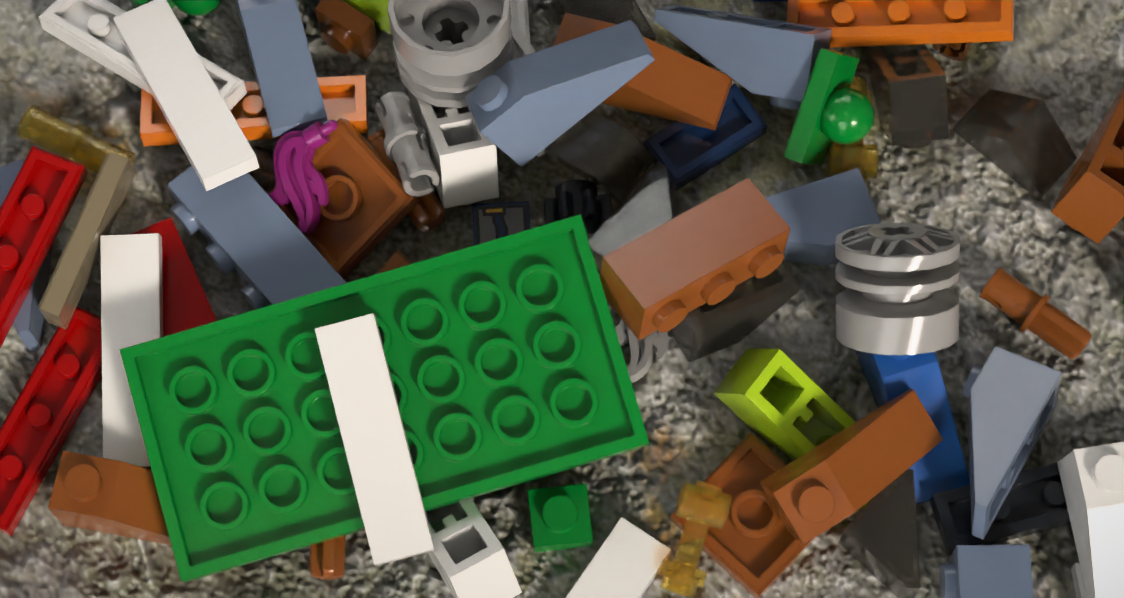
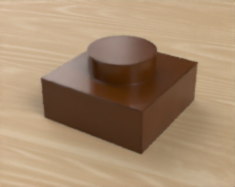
M321 0L315 8L322 39L337 52L348 54L351 51L366 61L378 45L374 20L342 0Z

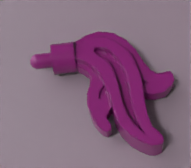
M329 120L323 125L317 121L303 131H291L284 134L277 142L274 151L276 187L268 195L279 206L286 205L289 202L292 203L299 220L298 229L304 235H310L315 232L320 221V205L327 206L329 202L326 180L315 168L312 160L315 150L330 141L329 134L337 129L338 124L335 120Z

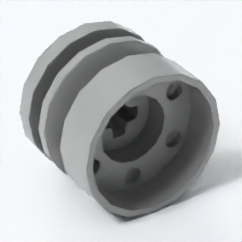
M389 0L388 16L393 36L395 63L401 82L418 99L436 107L462 108L469 106L465 96L472 92L483 79L491 76L508 61L513 60L510 0Z
M879 223L851 228L836 236L835 257L841 261L836 264V281L847 287V289L836 296V339L841 344L866 353L915 355L948 348L959 340V295L948 289V287L959 281V264L955 262L960 257V237L951 230L934 225Z

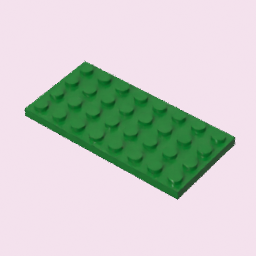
M581 214L120 349L181 582L186 583L365 530L315 329L374 313L425 511L649 446V439Z

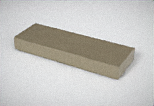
M110 151L103 160L38 305L44 318L50 324L67 329L101 253L100 236L109 235L135 174L127 157Z

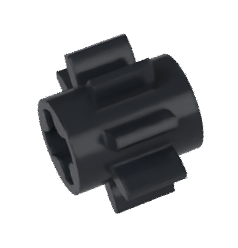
M571 180L560 183L555 187V198H545L543 200L545 225L581 214L590 247L602 241L601 230L613 229L611 195H598L597 184L592 181Z

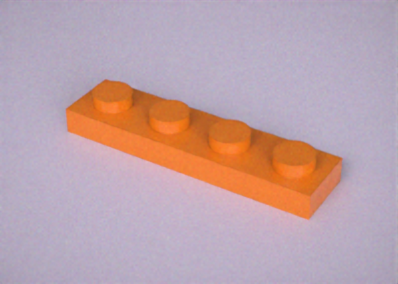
M788 0L786 22L832 29L830 48L1004 42L1014 40V0Z
M366 75L317 77L328 121L335 120L337 122L339 118L348 120L360 134L369 133ZM245 82L247 94L230 111L246 139H280L283 135L272 137L257 82ZM141 88L140 137L143 147L179 145L153 95Z

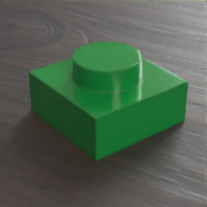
M587 484L528 490L534 553L593 547Z

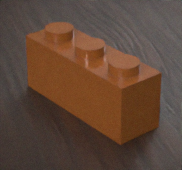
M746 178L603 256L600 280L605 297L638 340L657 330L661 333L670 331L679 325L692 310L705 303L715 305L727 298L740 283L753 276L763 278L777 269L784 259L783 254L790 227L750 179Z

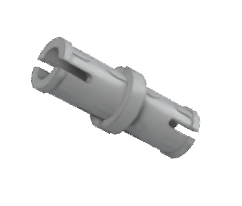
M389 92L380 98L383 104L377 102L375 105L376 114L385 132L384 149L388 158L397 165L405 192L410 196H425L434 191L431 183L438 186L440 179L429 155L430 140L427 131L417 123L409 96L404 92Z

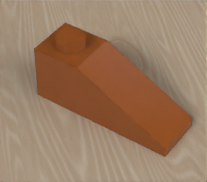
M565 13L553 46L617 24ZM643 36L655 60L609 96L602 104L716 131L732 85V78Z
M1124 85L1068 175L1051 210L1052 214L1063 220L1069 227L1081 232L1097 244L1124 217Z
M910 388L759 483L788 531L801 543L806 544L857 512L943 441V438L916 392Z
M63 450L48 509L62 525L171 545L152 470L123 461Z

